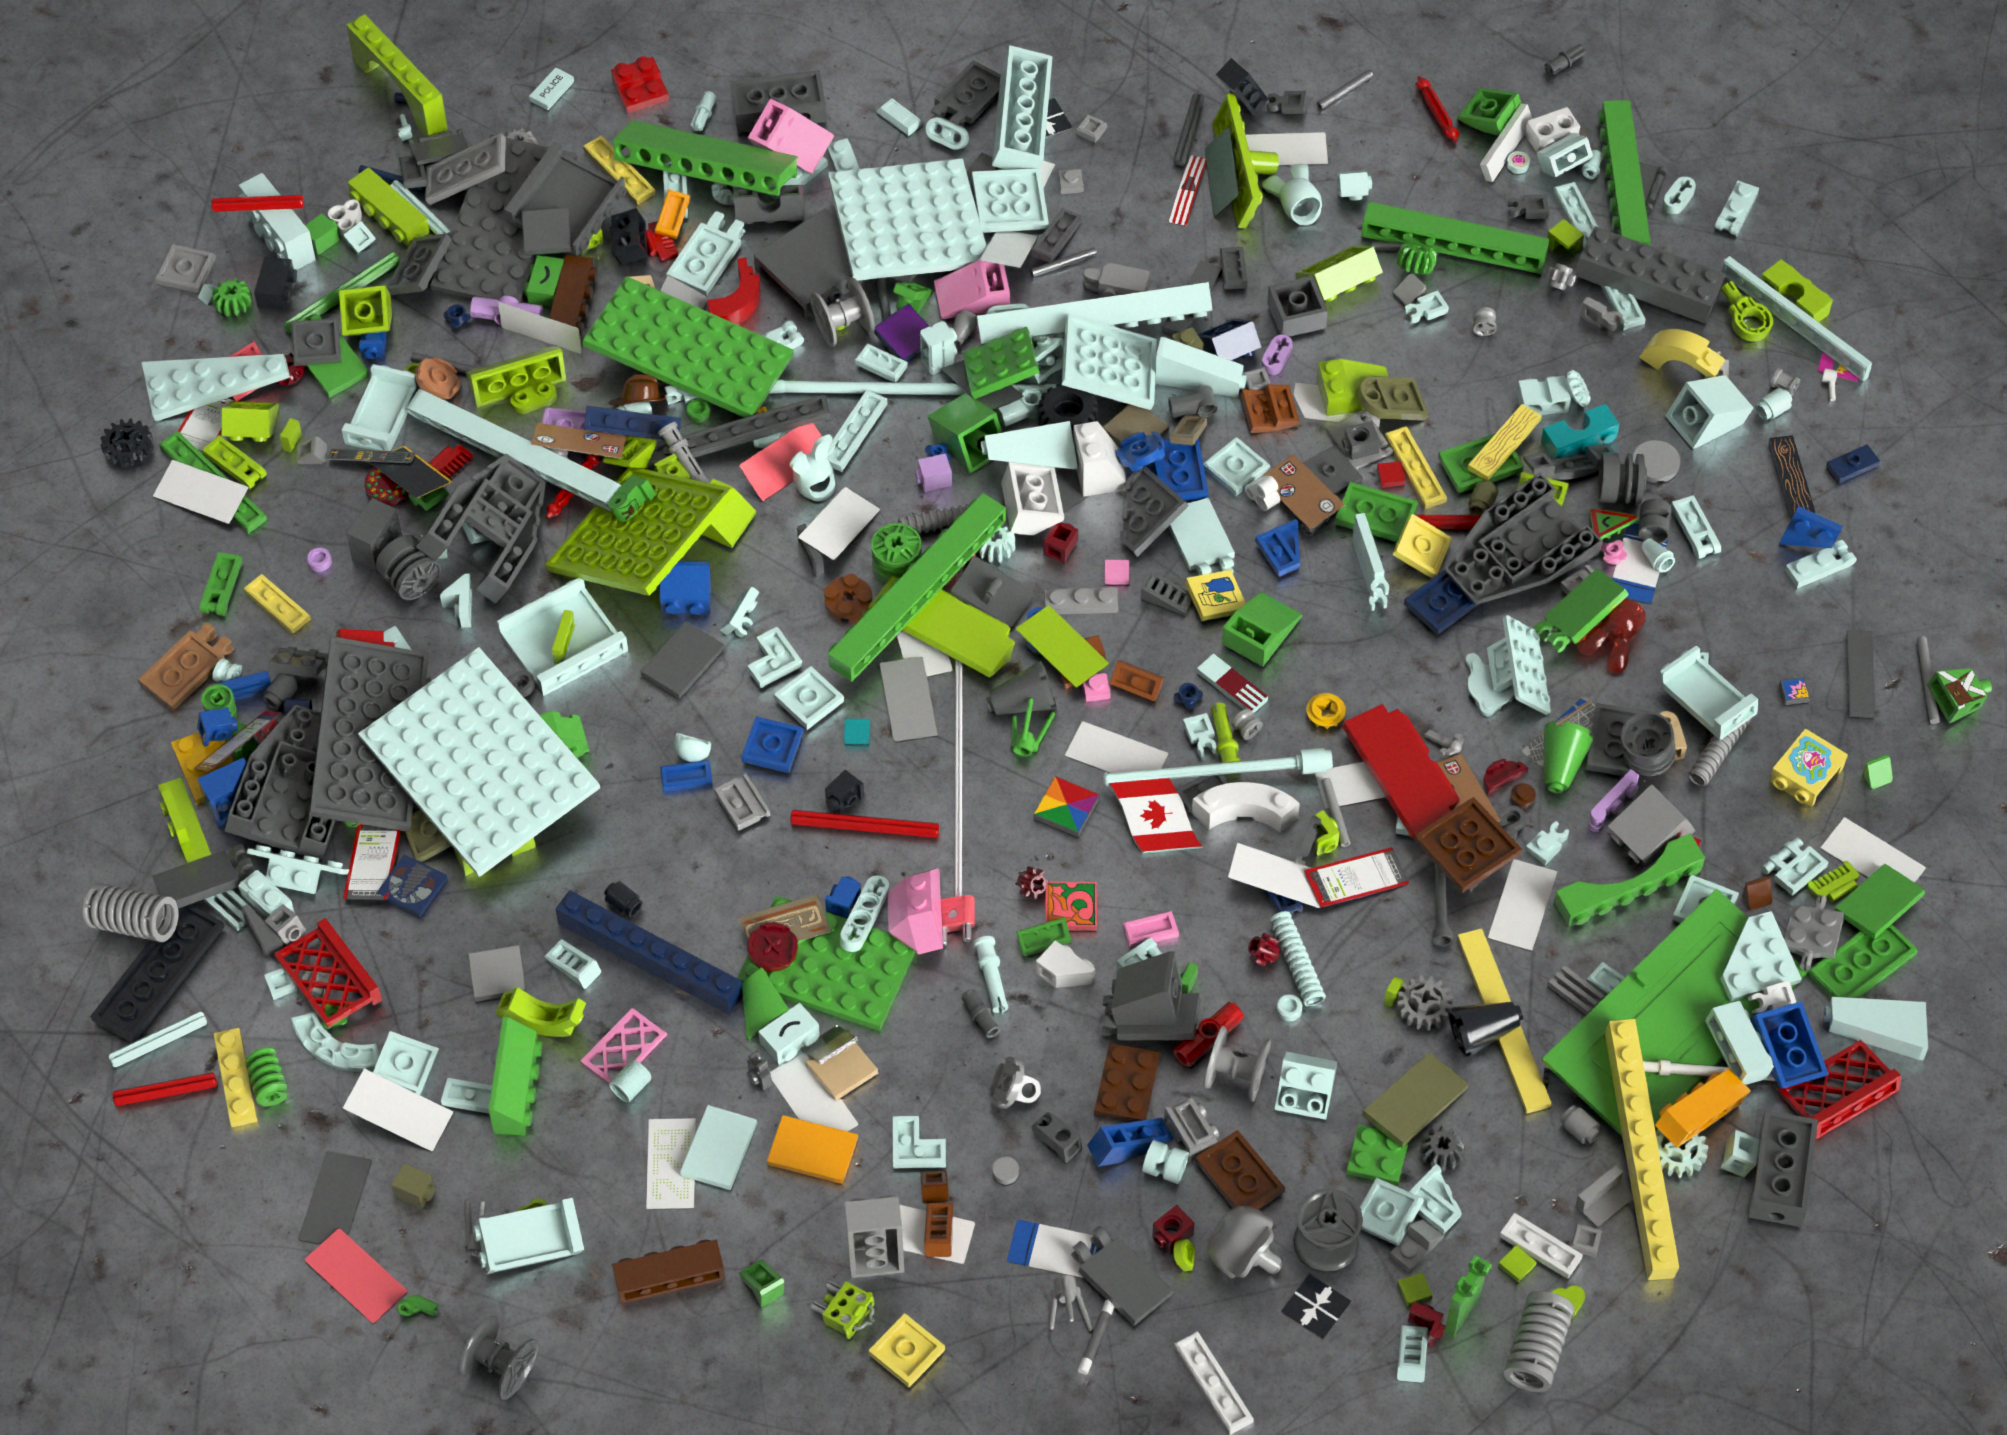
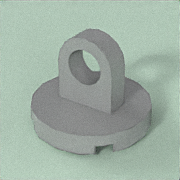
M1015 1057L1005 1058V1064L1000 1063L991 1081L990 1092L994 1093L993 1097L990 1098L991 1103L996 1107L1007 1109L1015 1100L1024 1103L1034 1102L1038 1099L1041 1092L1039 1082L1024 1074V1065L1020 1059ZM1026 1083H1031V1093L1023 1096L1022 1087Z

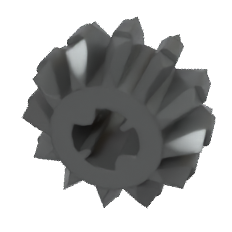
M1443 1126L1439 1127V1132L1431 1128L1429 1134L1422 1137L1420 1154H1423L1422 1160L1424 1163L1431 1162V1169L1437 1164L1443 1173L1446 1166L1453 1170L1456 1167V1163H1460L1463 1160L1462 1154L1465 1151V1145L1461 1143V1135L1453 1136V1128L1448 1132L1444 1131Z

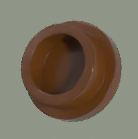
M1519 783L1512 788L1511 799L1516 806L1528 807L1535 801L1536 792L1531 785Z

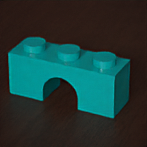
M1603 404L1585 411L1582 424L1584 430H1573L1564 420L1544 427L1541 443L1552 459L1571 457L1583 451L1586 452L1587 446L1607 444L1617 439L1620 424L1608 406Z

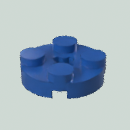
M1152 431V435H1145L1144 432H1139L1124 439L1120 443L1122 448L1120 450L1117 448L1116 451L1120 463L1123 466L1130 467L1131 471H1139L1145 465L1163 459L1165 457V445L1161 435Z

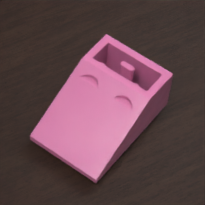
M772 99L767 103L748 136L754 147L798 156L797 168L813 174L834 137L832 133Z
M978 260L934 281L941 320L956 318V315L960 314L962 310L978 315L986 314L993 306L1010 304V291L1003 264Z

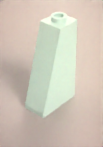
M1165 337L1160 338L1156 355L1155 384L1195 390L1200 386H1210L1214 394L1238 398L1240 389H1245L1247 375H1243L1244 365Z
M1070 421L985 435V441H981L983 455H988L989 460L1067 469L1078 468Z
M1832 997L1829 1006L1824 1008V1022H1828L1829 1032L1856 1041L1862 1040L1866 1044L1917 1060H1924L1928 1050L1926 1002Z

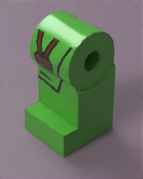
M631 475L615 492L608 506L619 522H625L635 515L636 510L646 500L651 501L657 494L647 479Z

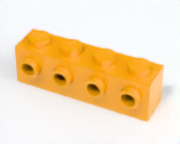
M1729 1068L1721 1074L1715 1072L1709 1077L1706 1084L1700 1082L1692 1089L1691 1094L1688 1095L1685 1092L1675 1101L1674 1105L1671 1103L1667 1104L1659 1112L1661 1118L1655 1126L1678 1148L1737 1108L1751 1090Z

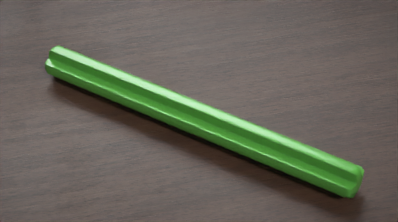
M394 252L386 255L283 323L284 329L289 334H292L289 330L291 322L309 321L310 317L316 314L320 316L340 303V290L363 288L400 263L399 257Z

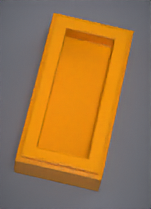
M668 189L655 233L677 239L690 201V195Z

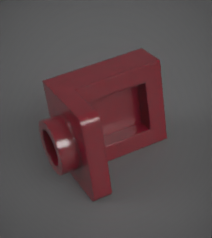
M1413 1302L1408 1322L1419 1327L1428 1328L1430 1334L1427 1345L1433 1347L1436 1339L1441 1340L1446 1325L1442 1324L1443 1313L1434 1310L1428 1304Z

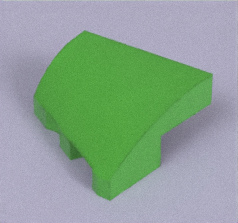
M763 967L742 983L746 1036L750 1040L757 1036L761 1029L786 1013L789 1008Z

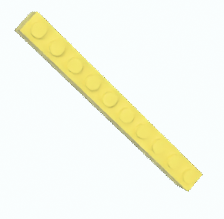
M1636 1020L1609 1021L1605 1030V1039L1647 1280L1671 1279L1675 1277L1679 1270V1262Z

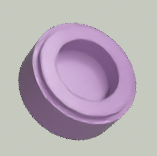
M321 547L312 549L307 554L309 568L315 572L327 570L332 564L330 552Z

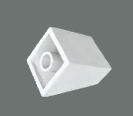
M1098 421L1074 425V448L1078 466L1076 471L1083 497L1125 490V482L1128 477L1125 466L1120 463L1116 452L1117 448L1119 450L1120 448Z

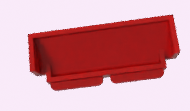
M1381 704L1344 721L1342 728L1412 839H1414L1417 833L1454 810L1456 805H1458L1460 801L1458 794L1438 763L1431 760L1428 756L1429 749L1406 714L1401 713L1399 709L1388 713L1385 706Z

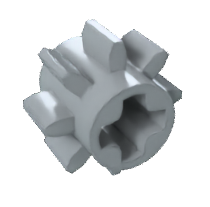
M1559 263L1556 264L1555 268L1549 267L1546 277L1550 278L1548 285L1564 291L1567 285L1573 286L1576 276L1571 275L1573 268Z

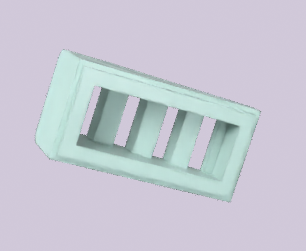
M562 939L544 956L545 960L584 989L601 973L596 960ZM565 951H567V953H566L560 960H558V958H559Z
M1401 1325L1397 1379L1399 1381L1424 1382L1428 1340L1427 1327ZM1406 1337L1419 1338L1422 1341L1406 1340ZM1404 1358L1420 1359V1360H1409V1359H1404Z

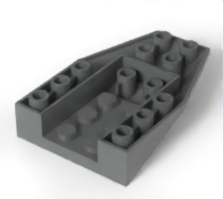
M1541 472L1488 508L1444 568V571L1474 605L1546 584L1599 554L1603 541L1588 524L1580 528L1553 498L1556 489Z
M295 705L250 755L228 815L225 832L302 856L317 857L322 862L336 820L309 816L321 712Z

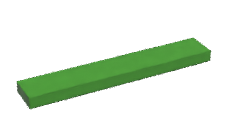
M176 431L159 443L160 449L171 460L228 479L179 431ZM244 495L233 519L249 534L267 521V517Z

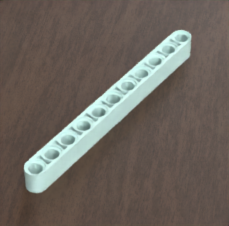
M419 389L406 408V411L413 417L498 458L505 454L510 455L540 478L606 510L611 511L608 503L615 492L622 486L544 447L531 445V441L424 390Z

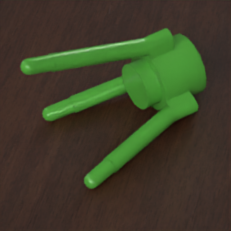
M1033 698L1028 700L1023 730L1018 735L1017 718L1015 715L1012 716V741L1010 748L1013 749L1015 754L1024 757L1031 756L1032 752L1038 751L1039 743L1055 716L1054 712L1050 713L1038 736L1034 739L1033 734L1028 732Z

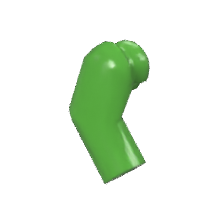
M420 1295L407 1297L397 1305L398 1313L403 1316H410L420 1311L434 1316L439 1308V1304Z

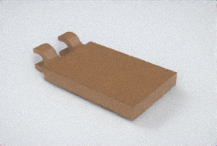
M207 622L196 634L191 630L185 634L138 681L140 685L174 711L213 674L218 661L222 658L225 659L224 656L229 655L235 649L231 645L232 641L224 635L213 647L210 646L207 642L213 641L218 634L213 631L215 627Z

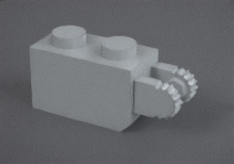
M1108 263L1104 265L1103 270L1086 268L1083 271L1084 288L1098 292L1099 298L1149 290V270Z

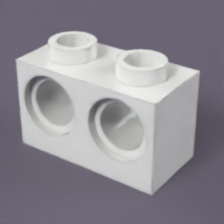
M1566 107L1528 120L1525 136L1537 153L1574 132L1579 134L1580 125L1569 108Z

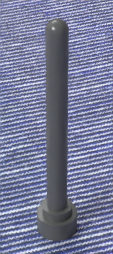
M1435 864L1437 925L1432 932L1433 943L1437 946H1448L1453 943V931L1447 925L1446 875Z

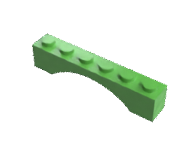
M1691 833L1668 842L1657 862L1637 877L1613 884H1590L1578 881L1557 890L1554 904L1568 927L1574 924L1581 925L1594 915H1604L1615 906L1620 904L1622 906L1627 905L1638 896H1648L1659 887L1664 885L1671 886L1682 877L1698 874L1702 870L1705 856Z

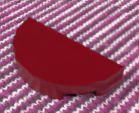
M1501 759L1493 762L1487 767L1483 778V787L1486 794L1489 796L1528 773L1529 768L1520 761L1517 763Z

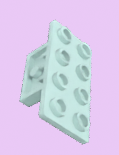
M1506 615L1502 618L1505 638L1487 648L1493 689L1501 692L1513 685L1516 700L1547 715L1551 713L1550 698L1547 692V679L1544 674L1539 634L1535 629Z

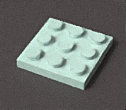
M1040 168L972 172L971 178L976 210L983 233L1048 228L1049 221Z

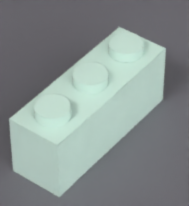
M1740 1001L1712 1008L1705 1022L1728 1067L1745 1085L1765 1080L1774 1067L1773 1061L1762 1045L1761 1037L1755 1031L1747 1010L1743 1008Z

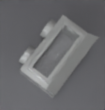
M1193 1098L1187 1099L1173 1107H1165L1164 1111L1166 1125L1172 1122L1175 1127L1174 1136L1177 1142L1183 1141L1187 1147L1189 1162L1195 1160L1196 1156L1215 1145L1218 1140L1217 1138H1219L1215 1125L1213 1123L1209 1125L1205 1119L1207 1115L1201 1103L1196 1104Z

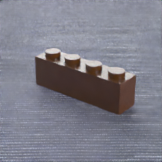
M565 255L549 319L578 328L580 336L583 335L584 331L583 318H587L588 315L587 301L588 299L591 300L593 295L592 281L597 279V268L594 267L593 258Z
M717 1239L701 1240L694 1245L686 1247L675 1246L669 1251L660 1253L650 1252L643 1257L635 1259L624 1258L612 1264L621 1304L725 1279L724 1266Z

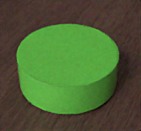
M703 399L690 401L686 407L688 419L696 423L706 421L710 416L708 402Z

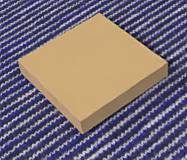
M848 1033L805 1060L806 1066L835 1101L878 1074L877 1067Z

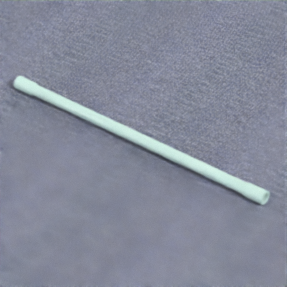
M779 379L770 391V394H864L866 390L875 394H968L957 383L784 381ZM1011 384L1021 394L1030 388L1039 390L1041 394L1047 393V389L1050 387L1056 388V384Z

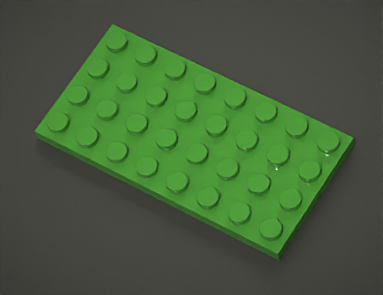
M628 276L625 277L583 339L584 347L744 418L756 415L794 353V350Z

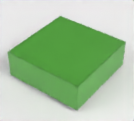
M1188 963L1181 977L1183 984L1182 993L1191 992L1198 976L1197 964Z

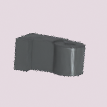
M1046 1112L1031 1127L1036 1137L1057 1152L1059 1158L1064 1163L1069 1162L1082 1149L1080 1134L1050 1112Z

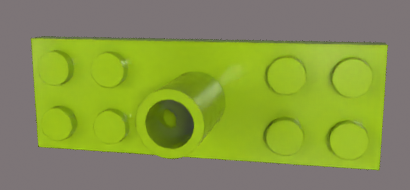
M1226 94L1212 122L1215 138L1230 127L1239 193L1231 203L1237 228L1246 229L1250 220L1254 217L1256 208L1262 202V192L1259 191L1257 174L1275 175L1278 170L1279 158L1276 152L1249 150L1244 131L1245 124L1241 119L1240 105L1237 103L1236 95Z

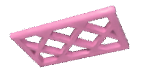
M631 1008L580 1062L609 1084L613 1079L608 1076V1070L622 1069L629 1063L626 1059V1051L641 1050L642 1053L635 1059L641 1063L667 1036V1032ZM632 1017L640 1021V1027L625 1028L624 1026ZM644 1032H655L658 1035L652 1043L645 1044ZM640 1033L641 1044L626 1045L625 1034ZM615 1035H621L622 1046L606 1047V1044ZM622 1051L623 1063L607 1064V1053ZM603 1053V1065H593L589 1062L596 1054Z

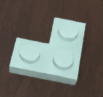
M775 627L756 637L757 644L766 656L747 665L748 672L758 686L762 688L803 666V663L780 629Z
M893 1116V1168L946 1167V1139H919V1116Z

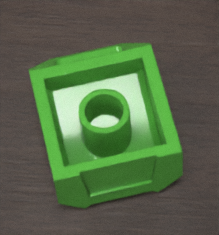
M1480 87L1459 113L1457 119L1475 129L1499 136L1522 103L1518 93Z

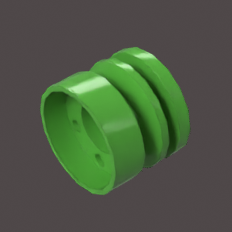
M901 523L888 524L874 533L871 540L872 568L877 581L885 586L892 576L901 578L906 573L910 564L916 563L922 557L921 537L909 525Z

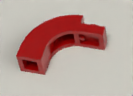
M746 257L737 258L740 279L738 289L729 296L707 300L709 313L737 325L744 323L753 315L758 307L761 295L759 274H754L753 267L748 266Z

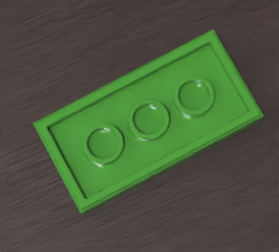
M1892 924L1876 939L1860 931L1836 949L1834 959L1824 958L1808 970L1807 975L1830 998H1860L1915 956L1918 949Z

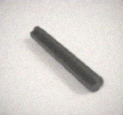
M1195 93L1192 95L1173 162L1175 165L1184 166L1204 103V96L1202 94Z

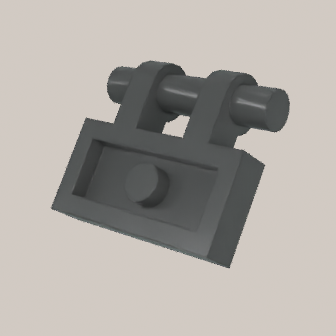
M291 646L288 649L279 648L278 653L269 661L268 672L317 678L323 670V663H327L328 654L320 653L316 649L304 651L297 650V647Z

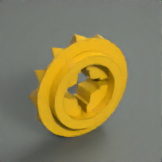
M1321 693L1309 700L1306 714L1309 717V722H1314L1316 727L1324 726L1328 729L1330 726L1337 727L1341 721H1344L1346 706L1338 696L1330 693ZM1330 706V714L1327 713L1323 717L1322 711H1325Z

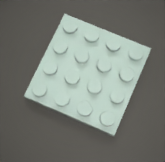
M1068 314L1065 320L1062 385L1151 410L1155 397L1157 339Z

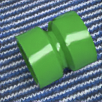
M215 684L204 690L201 696L204 711L229 708L231 716L235 717L236 721L238 720L239 713L232 690L228 686Z

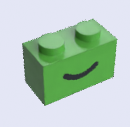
M537 255L535 264L530 266V281L526 282L524 287V295L527 296L528 304L542 305L543 308L552 309L564 259Z

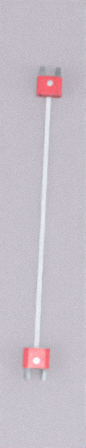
M975 554L956 573V582L963 574V569L968 566ZM956 660L955 897L941 899L944 946L947 945V933L963 930V941L970 942L972 940V928L975 926V898L971 895L962 896V662Z

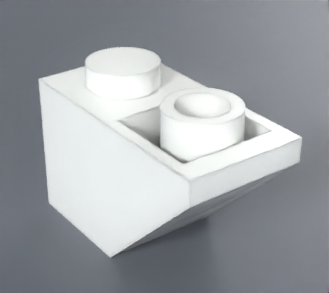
M1056 940L1036 960V974L1055 988L1092 985L1095 982V968L1093 964L1087 959L1082 960L1074 954L1069 946L1061 945Z

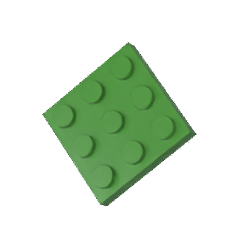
M1028 327L1016 329L1010 334L994 338L988 343L972 347L962 353L970 391L974 399L1040 373Z

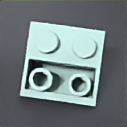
M1286 1052L1282 1064L1275 1110L1326 1120L1338 1061Z

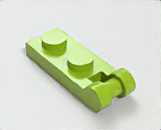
M220 435L202 449L205 457L238 480L242 485L249 487L248 490L255 486V482L258 479L262 480L267 475L262 466ZM248 470L252 472L250 475H247L245 473Z

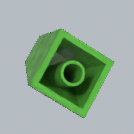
M965 393L927 416L933 435L940 443L948 445L947 451L969 474L992 461L988 459V455H983L981 441H985V435L1002 433L995 411Z

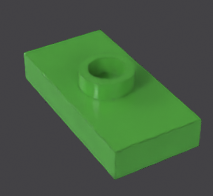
M1065 917L1016 931L1023 957L1046 951L1055 940L1061 945L1072 943Z

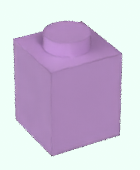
M946 453L918 459V469L915 470L917 483H922L924 492L952 486V471Z

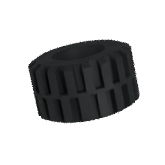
M1060 383L1056 384V388L1050 387L1047 389V393H1043L1041 400H1039L1038 425L1043 426L1070 421L1073 443L1074 425L1097 421L1098 404L1092 393L1070 388ZM1070 412L1076 414V416L1062 417L1059 414Z

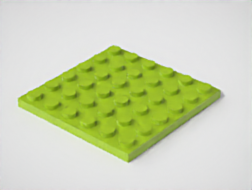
M629 467L616 482L623 485L631 475L647 479L657 495L651 501L646 500L636 510L635 515L625 522H619L611 511L596 505L544 565L548 572L577 579L581 578L585 581L649 596L694 542L699 539L700 535L714 521L722 509L727 506L735 494L730 487Z

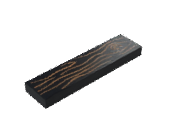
M1793 435L1769 438L1768 443L1790 518L1792 519L1798 506L1815 513Z

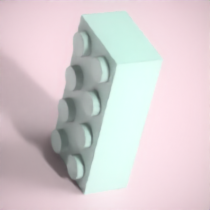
M263 173L238 185L241 194L238 197L281 196ZM292 209L242 211L246 221L253 223L257 235L265 238L269 250L277 253V258L292 259L293 267L296 270L316 260L310 232Z

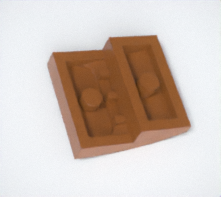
M1267 384L1265 390H1242L1240 398L1250 433L1278 431L1299 425L1300 421L1289 385Z

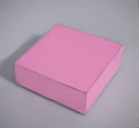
M1105 560V584L1129 585V560Z

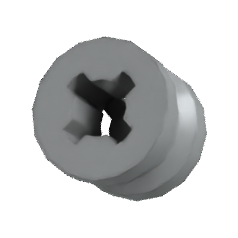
M1482 307L1473 312V331L1475 334L1489 336L1495 333L1496 312L1492 308Z
M1248 708L1240 711L1231 722L1235 730L1241 731L1240 735L1245 740L1251 739L1258 734L1263 726V723L1259 719H1255L1253 717L1254 713Z

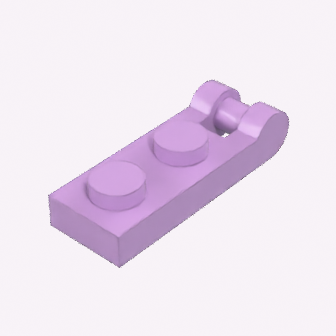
M1631 769L1592 809L1588 825L1592 832L1602 831L1604 821L1611 813L1616 814L1621 809L1623 801L1627 797L1631 798L1634 796L1639 788L1637 785L1638 773Z

